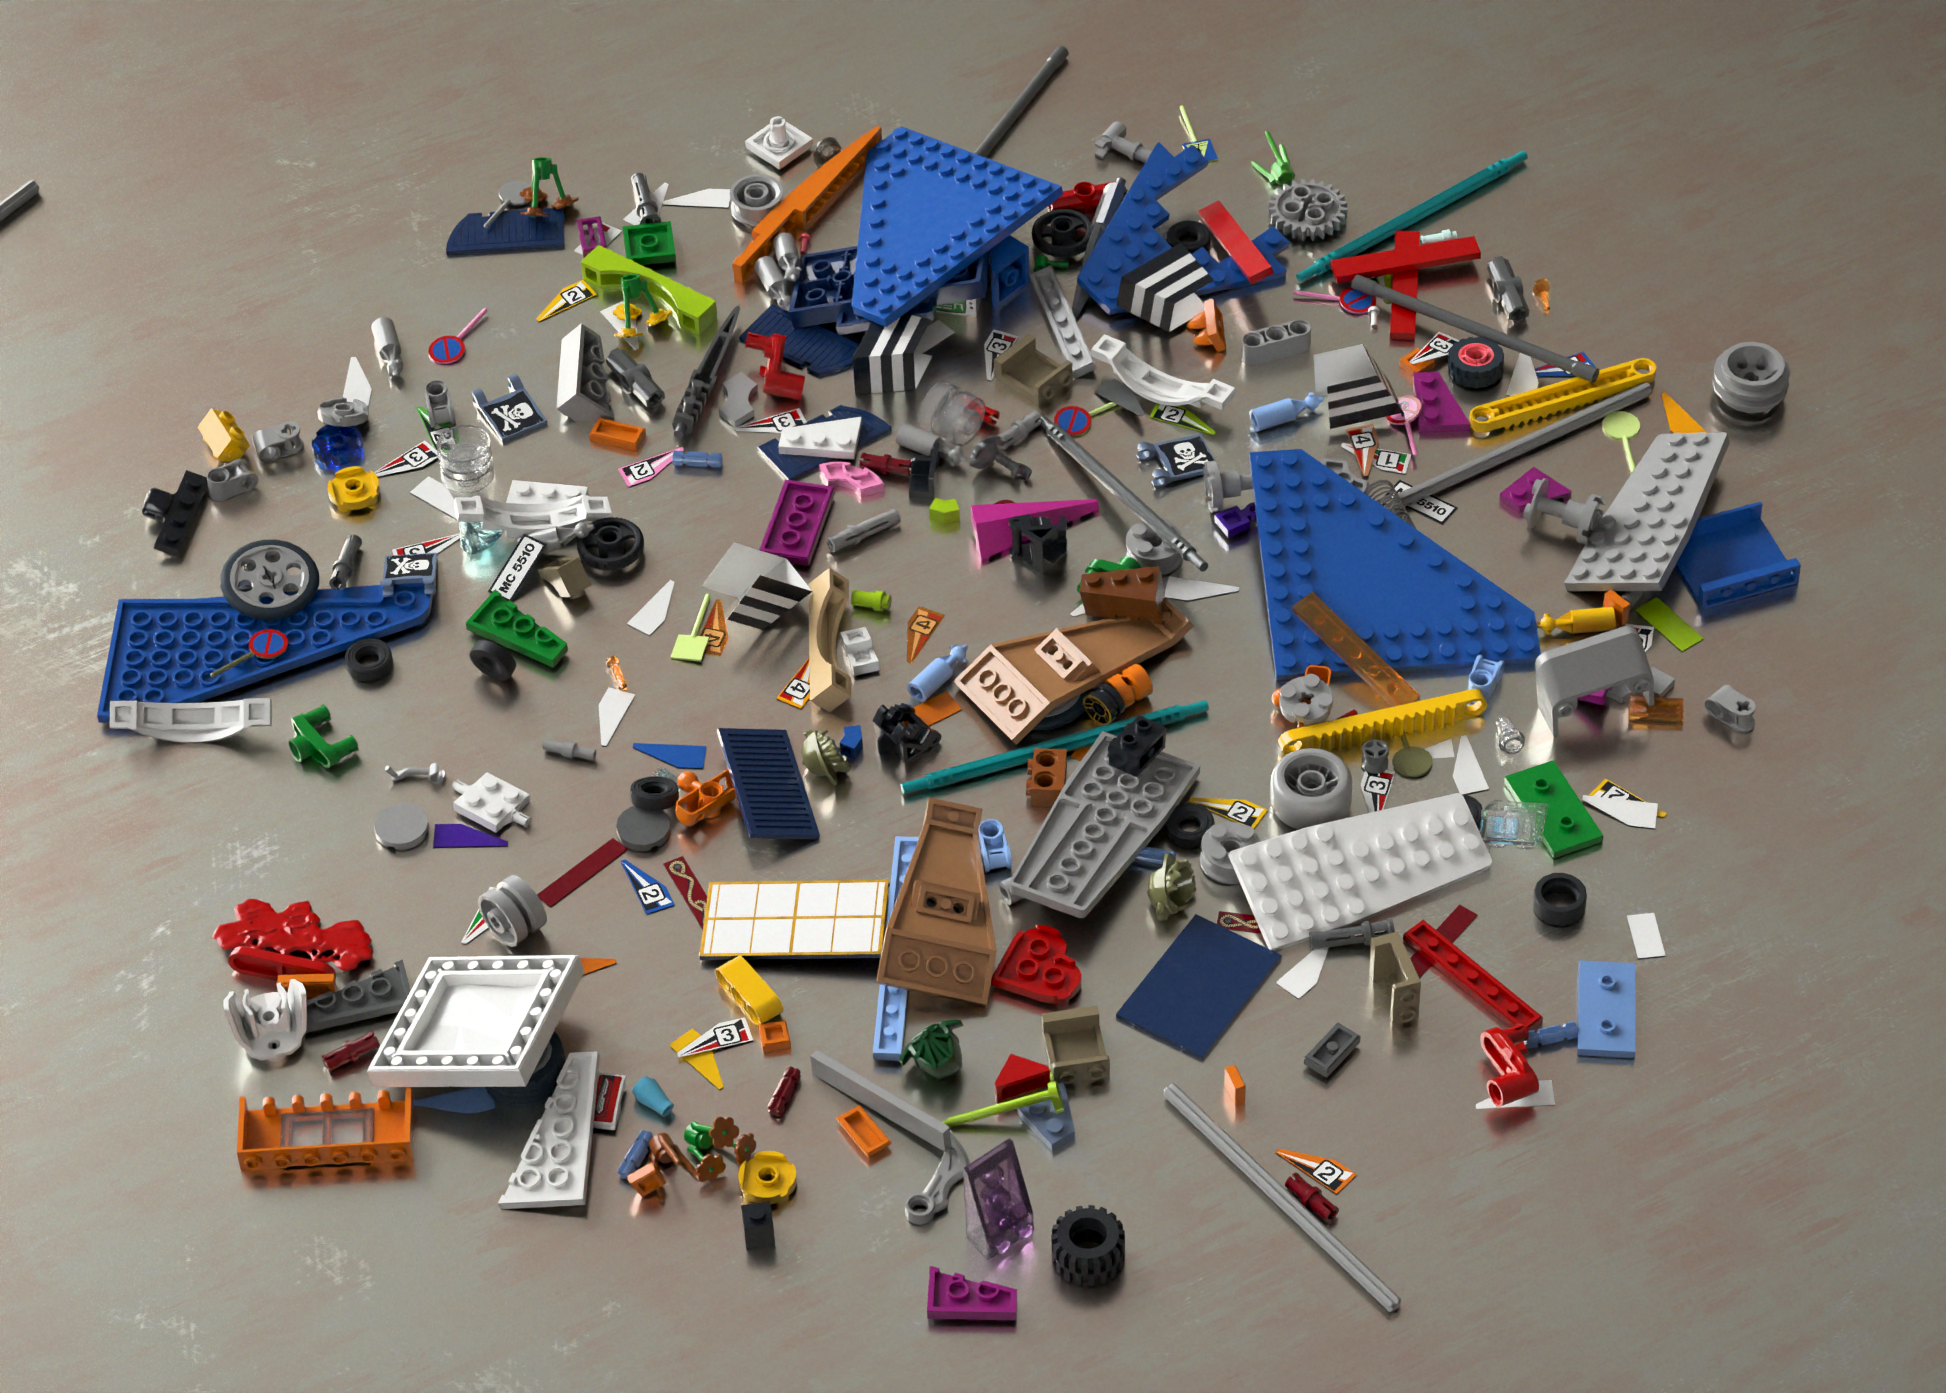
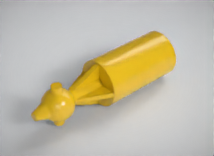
M1603 607L1570 610L1555 620L1550 617V613L1544 614V618L1537 622L1536 625L1537 628L1545 631L1546 635H1551V631L1555 628L1571 634L1614 630L1616 620L1614 608Z

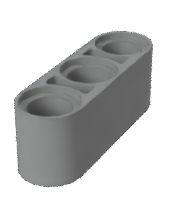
M1298 319L1244 334L1241 346L1242 361L1248 365H1258L1308 351L1311 346V325L1305 320Z

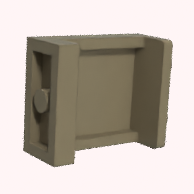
M1027 334L994 359V378L1039 406L1073 380L1072 362L1067 360L1062 365L1038 351L1036 349V338Z
M1394 932L1371 938L1369 974L1373 982L1387 978L1391 981L1390 1019L1392 1023L1407 1022L1418 1018L1421 981L1399 933Z
M1098 1006L1042 1013V1034L1053 1082L1069 1084L1074 1081L1096 1080L1110 1076L1109 1056L1106 1055L1101 1034Z

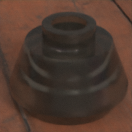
M824 138L817 143L813 150V160L816 166H823L843 150L835 138Z

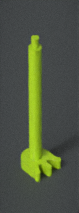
M1057 1081L1048 1083V1090L952 1116L948 1120L942 1121V1123L954 1127L1048 1100L1052 1101L1057 1114L1065 1111L1063 1095Z

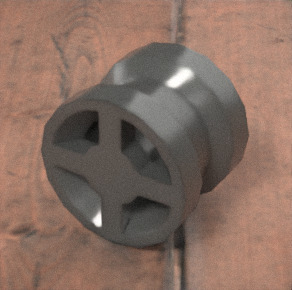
M1376 739L1365 742L1362 747V768L1374 774L1384 772L1388 768L1389 762L1388 745L1384 741Z

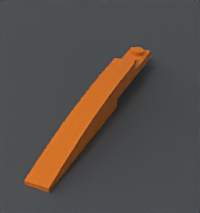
M876 126L831 158L763 218L752 230L753 242H750L746 250L733 261L732 269L735 282L743 285L755 272V262L761 257L769 256L774 251L773 240L776 235L780 233L790 234L795 227L803 230L808 227L866 164L867 151L882 140L881 127Z

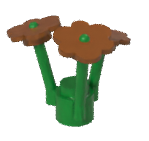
M539 157L532 159V186L520 192V196L525 201L532 202V208H527V212H521L522 215H532L533 218L536 216L549 217V214L542 213V209L538 208V202L548 198V194L542 192L539 188V180L550 179V174H553L560 197L556 198V202L551 205L552 208L560 209L572 205L579 200L578 197H570L569 194L565 195L558 175L557 164H552L551 158Z
M723 1117L715 1118L713 1127L693 1121L684 1132V1140L689 1144L687 1150L693 1153L701 1162L696 1166L699 1182H706L708 1179L709 1181L716 1180L718 1174L723 1173L726 1168L721 1155L713 1156L712 1154H707L704 1156L699 1150L707 1149L712 1144L718 1149H722L724 1146L733 1147L734 1153L737 1155L736 1163L741 1165L745 1160L747 1162L750 1160L751 1154L756 1149L754 1134H742L737 1142L733 1139L739 1135V1128L733 1125L734 1120L731 1117H726L725 1119Z

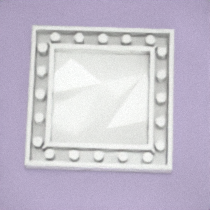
M579 956L429 957L367 1070L373 1086L526 1087L555 1027L558 1025L585 972Z

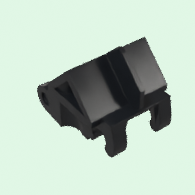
M1030 514L1010 518L1009 528L1012 532L1010 557L1012 559L1022 560L1026 566L1044 574L1062 556H1067L1066 517H1060L1059 525L1051 524V519L1045 518V516L1032 517ZM1022 535L1029 538L1030 543L1022 544Z
M901 703V705L895 704V706H891L889 709L885 705H881L872 720L875 726V735L878 737V754L882 756L892 751L904 764L926 751L928 746L933 747L937 745L942 737L938 731L931 729L915 714V709L911 705ZM908 721L910 724L906 727L902 722Z

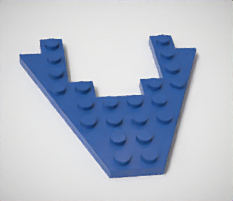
M1160 142L1155 145L1077 276V283L1108 315L1126 311L1116 306L1121 277L1172 248L1155 230V228L1169 220L1170 216L1157 200L1207 167L1208 160L1193 145L1175 157ZM1272 226L1252 240V243L1267 260L1274 272L1272 275L1256 283L1282 278L1287 272L1274 257L1286 250L1290 242ZM1203 247L1191 254L1214 280L1194 292L1197 296L1251 284L1230 256L1218 263Z

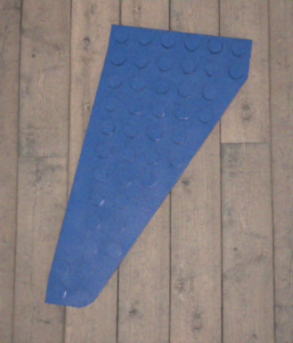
M381 583L380 585L345 587L343 590H340V588L338 590L332 588L318 589L312 601L303 610L279 620H260L248 617L234 609L225 597L119 599L97 712L98 723H110V701L198 703L345 651L357 641L379 639L423 623L430 615L433 594L425 595L424 583L394 584L393 597H383ZM291 591V592H284V593H285L286 595L292 596V595L297 594L298 591ZM271 597L260 599L262 604H270L274 601ZM273 629L282 632L287 637L288 648L281 656L273 659H262L254 655L214 678L210 677L212 672L251 652L249 650V640L255 633Z

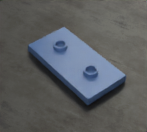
M1579 960L1577 1055L1635 1058L1636 963Z

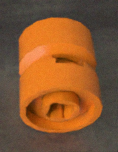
M1133 664L1124 669L1121 675L1115 674L1103 682L1119 692L1125 703V709L1133 705L1135 700L1140 701L1153 692V685L1149 675L1138 664Z

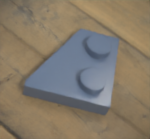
M1060 1082L1058 1085L1063 1095L1064 1112L1056 1114L1051 1100L1018 1109L1019 1117L1051 1151L1075 1138L1074 1124L1063 1082Z

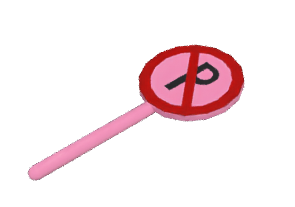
M1402 396L1397 399L1404 413L1386 416V418L1393 425L1405 424L1413 456H1417L1418 452L1410 422L1420 415L1422 404L1414 396Z

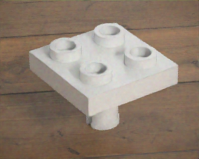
M777 116L770 120L769 125L745 141V145L748 150L780 170L813 146V138L786 122L782 117Z

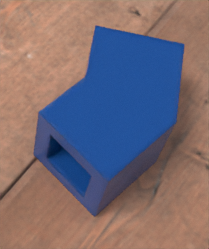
M860 725L844 727V737L839 743L840 754L854 760L863 749Z

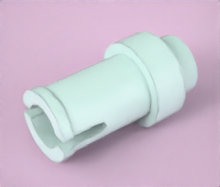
M1450 229L1442 230V233L1420 236L1421 245L1458 239L1456 231L1450 232Z

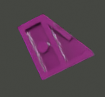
M1533 467L1502 491L1499 501L1518 513L1524 512L1526 505L1532 503L1534 496L1532 488L1535 480H1542L1543 478L1549 480L1547 498L1553 500L1562 498L1564 501L1571 499L1572 491Z

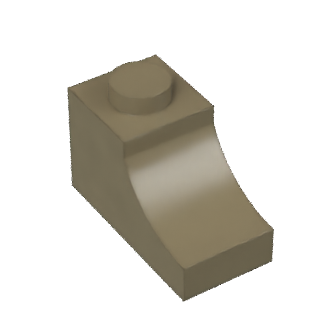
M579 557L557 558L537 569L541 578L550 582L558 591L560 597L578 598L585 594L584 589L592 585Z

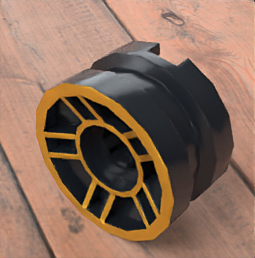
M1105 683L1098 684L1083 699L1085 711L1089 717L1100 725L1112 723L1125 710V703L1119 692Z

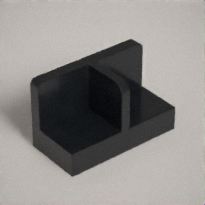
M934 443L932 456L914 455V458H912L909 499H935L940 467L939 443Z

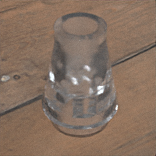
M1509 717L1499 718L1496 721L1500 749L1507 754L1520 752L1524 747V735L1512 723Z

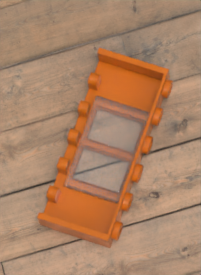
M406 1087L405 1101L391 1102L389 1092L387 1090H380L378 1092V1102L362 1103L361 1094L359 1092H351L349 1094V1104L334 1105L332 1095L325 1093L321 1095V1106L305 1107L304 1098L300 1095H295L292 1097V1108L277 1109L275 1099L266 1097L263 1100V1109L248 1110L246 1098L239 1097L237 1156L241 1171L284 1169L290 1166H316L323 1164L342 1165L355 1162L414 1161L415 1114L411 1087Z

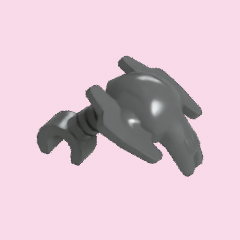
M998 435L982 438L972 449L971 459L973 461L970 462V466L974 468L985 469L988 464L996 460L997 463L1009 469L1011 475L1015 478L1019 474L1023 476L1024 480L1028 481L1032 474V470L1028 466L1016 463L1007 456H1004V454L999 453L997 445H1002L1003 441L1000 440Z

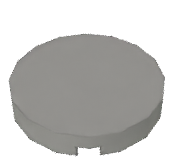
M344 397L331 398L322 402L320 407H318V418L328 425L348 427L362 424L368 420L369 407L358 399H353V402H347V398Z
M398 803L381 810L375 818L374 830L377 840L387 848H389L388 846L395 847V850H405L415 847L425 839V834L429 830V823L426 813L420 807L411 803Z

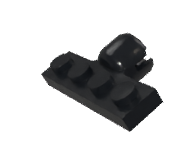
M186 470L175 494L157 488L149 490L144 501L142 514L147 518L163 523L154 545L155 550L175 557L179 556L208 488L207 477Z

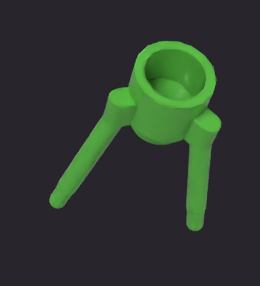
M1266 131L1265 135L1277 161L1272 165L1271 173L1255 161H1252L1251 164L1266 176L1271 184L1277 182L1280 186H1283V184L1288 185L1293 181L1295 173L1291 168L1286 149L1283 144L1280 145L1281 157L1270 132Z

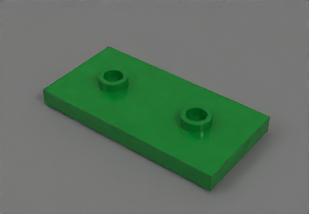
M1554 760L1505 776V785L1520 808H1524L1522 811L1525 812L1524 814L1531 825L1534 826L1535 831L1540 830L1537 834L1553 858L1603 842L1602 832ZM1535 812H1539V813H1537V814H1541L1542 816L1537 817V818H1532V817H1535V816H1534V815H1530V814H1536Z

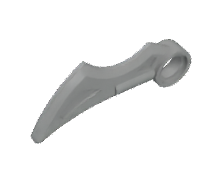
M950 1133L951 1146L943 1153L940 1165L923 1193H914L906 1199L905 1216L913 1224L921 1225L930 1222L935 1213L948 1206L947 1196L950 1188L957 1181L973 1176L968 1156L952 1133ZM924 1205L927 1207V1210L923 1213H917L912 1210V1207Z

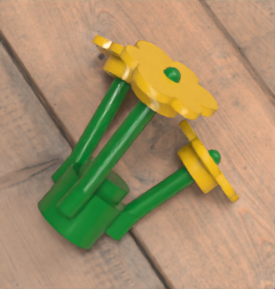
M630 274L620 278L624 294V304L618 305L616 310L613 311V315L617 316L619 320H625V328H621V333H615L614 336L630 338L643 335L642 332H636L635 328H631L630 320L636 319L638 315L642 314L640 308L630 304V299L641 296V291L644 292L653 311L650 314L649 320L646 321L647 325H656L673 314L672 310L667 311L657 308L648 290L647 280L641 281L639 274Z

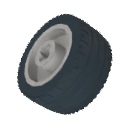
M555 1031L553 1032L526 1087H485L488 1094L498 1103H501V1105L511 1108L524 1109L544 1104L548 1097H552L557 1086L556 1081L566 1062L564 1048L558 1034Z

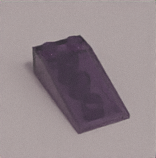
M1009 1138L963 1168L966 1238L987 1260L996 1255L1003 1254L1009 1246L1020 1239L1027 1238L1034 1230V1215L1014 1142Z

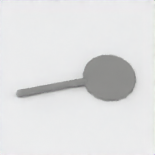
M511 181L502 185L499 189V197L504 203L484 224V228H488L509 204L516 206L529 203V201H525L520 196V192H523L525 188L531 187V185L522 181Z

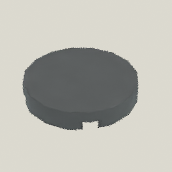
M632 806L623 811L618 817L616 831L621 843L625 847L634 851L651 850V847L656 845L659 847L666 842L670 836L671 824L668 814L664 810L650 811Z

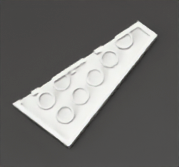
M598 1051L569 1053L556 1081V1089L552 1097H548L545 1104L546 1110L542 1118L537 1120L520 1156L522 1160L516 1172L512 1173L508 1181L510 1185L505 1195H502L498 1202L500 1209L585 1205L600 1064Z

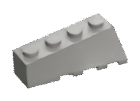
M580 324L562 339L556 409L575 422L597 421L598 418L613 420L615 419L614 412L609 410V403L612 401L611 394L606 392L605 387L608 377L602 368L605 360L601 336L583 324Z

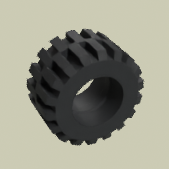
M1088 1205V1208L1077 1206L1075 1211L1071 1209L1065 1211V1217L1059 1216L1056 1220V1225H1053L1051 1235L1052 1262L1056 1266V1271L1060 1275L1064 1274V1279L1069 1282L1072 1279L1075 1280V1284L1082 1285L1085 1282L1088 1283V1286H1094V1282L1099 1281L1102 1284L1107 1282V1277L1114 1278L1116 1270L1120 1271L1123 1267V1261H1125V1230H1123L1121 1221L1116 1219V1215L1112 1212L1107 1214V1209L1100 1207L1098 1210L1095 1209V1205ZM1083 1242H1094L1100 1246L1084 1249L1076 1245Z

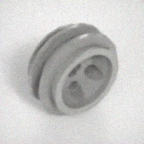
M1754 341L1741 342L1731 346L1717 358L1713 370L1712 383L1715 393L1727 406L1741 412L1757 413L1773 408L1786 397L1791 372L1788 362L1773 347Z

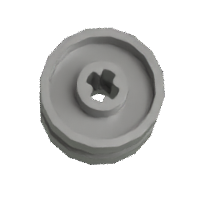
M509 875L498 883L497 889L488 890L478 899L479 910L487 926L499 940L510 947L521 943L527 938L528 932H536L547 922L546 911L539 897L529 884L516 875Z

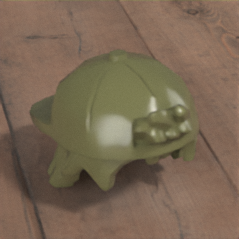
M821 730L819 732L806 731L803 733L806 739L801 749L802 764L811 773L819 777L827 776L829 781L835 786L838 783L836 773L849 772L852 768L847 763L848 758L845 755L839 754L840 748L836 747L833 739L825 736L828 730Z
M1171 853L1164 855L1162 868L1154 871L1148 882L1147 894L1151 903L1156 908L1159 921L1167 920L1169 914H1176L1178 911L1188 908L1187 902L1193 897L1192 893L1196 891L1195 875H1192L1194 870L1191 869L1192 864L1187 859L1185 861H1176Z

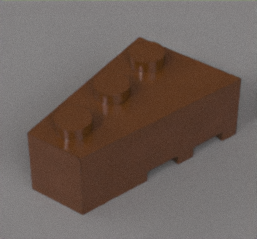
M1159 566L1082 574L1080 595L1086 615L1116 619L1119 615L1130 617L1131 621L1139 622L1140 618L1153 620L1154 624L1162 625L1165 587Z

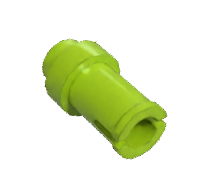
M854 589L851 595L852 606L873 608L874 611L883 612L884 609H890L892 603L891 595H886L885 591L867 592Z

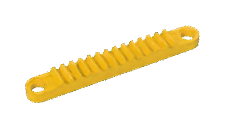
M1640 358L1600 370L1599 376L1594 383L1580 377H1575L1476 406L1470 411V427L1474 431L1482 433L1502 427L1509 429L1512 424L1517 427L1522 421L1527 424L1530 419L1537 421L1539 416L1546 418L1549 413L1554 416L1559 410L1562 413L1567 408L1574 410L1576 405H1579L1581 408L1586 402L1589 405H1592L1594 400L1601 402L1604 397L1608 399L1613 394L1617 395L1641 383H1652L1656 376V364L1650 359ZM1646 369L1649 373L1641 374L1637 370ZM1482 416L1489 420L1482 422L1476 420V418Z
M1466 690L1291 729L1279 737L1278 743L1283 755L1307 748L1322 749L1328 752H1332L1333 748L1342 751V746L1352 749L1353 744L1361 747L1363 742L1373 739L1383 741V737H1387L1392 740L1394 735H1398L1401 738L1404 732L1413 735L1414 730L1424 733V728H1428L1433 731L1434 726L1437 725L1440 728H1444L1445 723L1454 726L1455 721L1482 714L1487 708V701L1480 690ZM1477 701L1475 704L1467 706L1469 703ZM1298 741V742H1297L1296 744H1294V745L1287 746V745L1290 744L1291 742Z

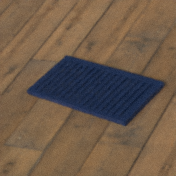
M718 728L717 734L749 838L819 839L820 833L787 730Z

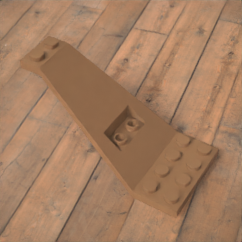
M1164 597L1162 625L1154 624L1153 620L1140 618V621L1136 622L1131 621L1130 617L1118 616L1116 619L1108 618L1062 629L1056 628L1049 632L994 643L976 658L953 682L1017 745L1056 706L1097 686L1115 674H1120L1124 669L1133 664H1139L1175 645L1194 625Z
M929 797L923 827L886 927L876 984L983 1007L987 1005L997 950L978 838L983 809ZM926 900H934L935 907H929L926 904ZM960 905L963 910L962 913H956L953 906Z

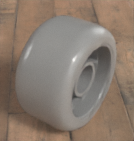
M1300 749L1285 755L1275 765L1271 775L1270 801L1272 809L1282 822L1298 830L1343 819L1347 815L1352 802V775L1348 766L1337 755L1322 749Z

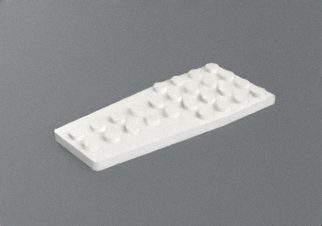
M1460 793L1305 827L1232 850L1228 855L1267 947L1272 951L1281 950L1310 940L1309 932L1314 933L1348 928L1486 871L1492 864V858L1468 805Z

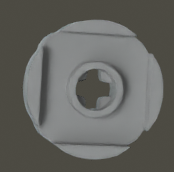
M1307 674L1306 676L1292 679L1281 687L1280 710L1288 721L1294 724L1295 721L1303 722V726H1309L1323 722L1330 715V710L1333 706V693L1331 688L1324 681L1320 680L1317 675ZM1303 698H1310L1311 704L1301 703L1300 701Z

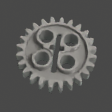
M1302 179L1301 184H1297L1293 180L1292 186L1283 184V190L1277 188L1276 194L1271 195L1269 218H1271V224H1276L1277 230L1283 229V235L1292 233L1293 239L1298 235L1301 236L1303 241L1306 236H1310L1312 241L1315 240L1317 235L1324 239V233L1332 236L1333 229L1339 231L1340 225H1345L1348 202L1345 201V195H1340V189L1333 190V184L1324 186V181L1315 184L1314 179H1311L1310 183H1306Z

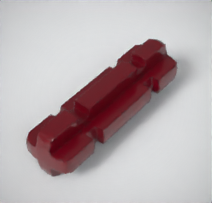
M791 1066L786 1068L783 1074L784 1077L780 1080L773 1094L775 1098H772L768 1104L769 1114L777 1117L783 1114L786 1108L785 1105L788 1104L796 1088L794 1085H797L801 1078V1071L798 1068Z

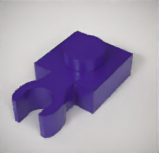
M1255 502L1248 504L1242 510L1236 505L1215 514V523L1228 538L1250 529V522H1257Z

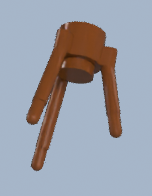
M660 1133L650 1140L649 1147L652 1152L648 1155V1158L658 1170L659 1161L662 1163L674 1161L676 1165H680L682 1162L693 1176L697 1178L698 1173L682 1154L678 1145L673 1143L669 1134ZM663 1186L657 1188L659 1202L664 1203Z

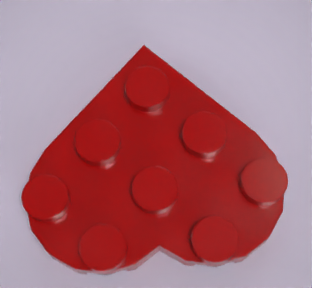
M1036 925V929H1029L1025 932L1020 930L1014 936L992 975L991 985L1041 1002L1065 1006L1080 990L1082 974L1076 966V961L1066 956L1067 945L1062 939L1061 933L1050 926Z

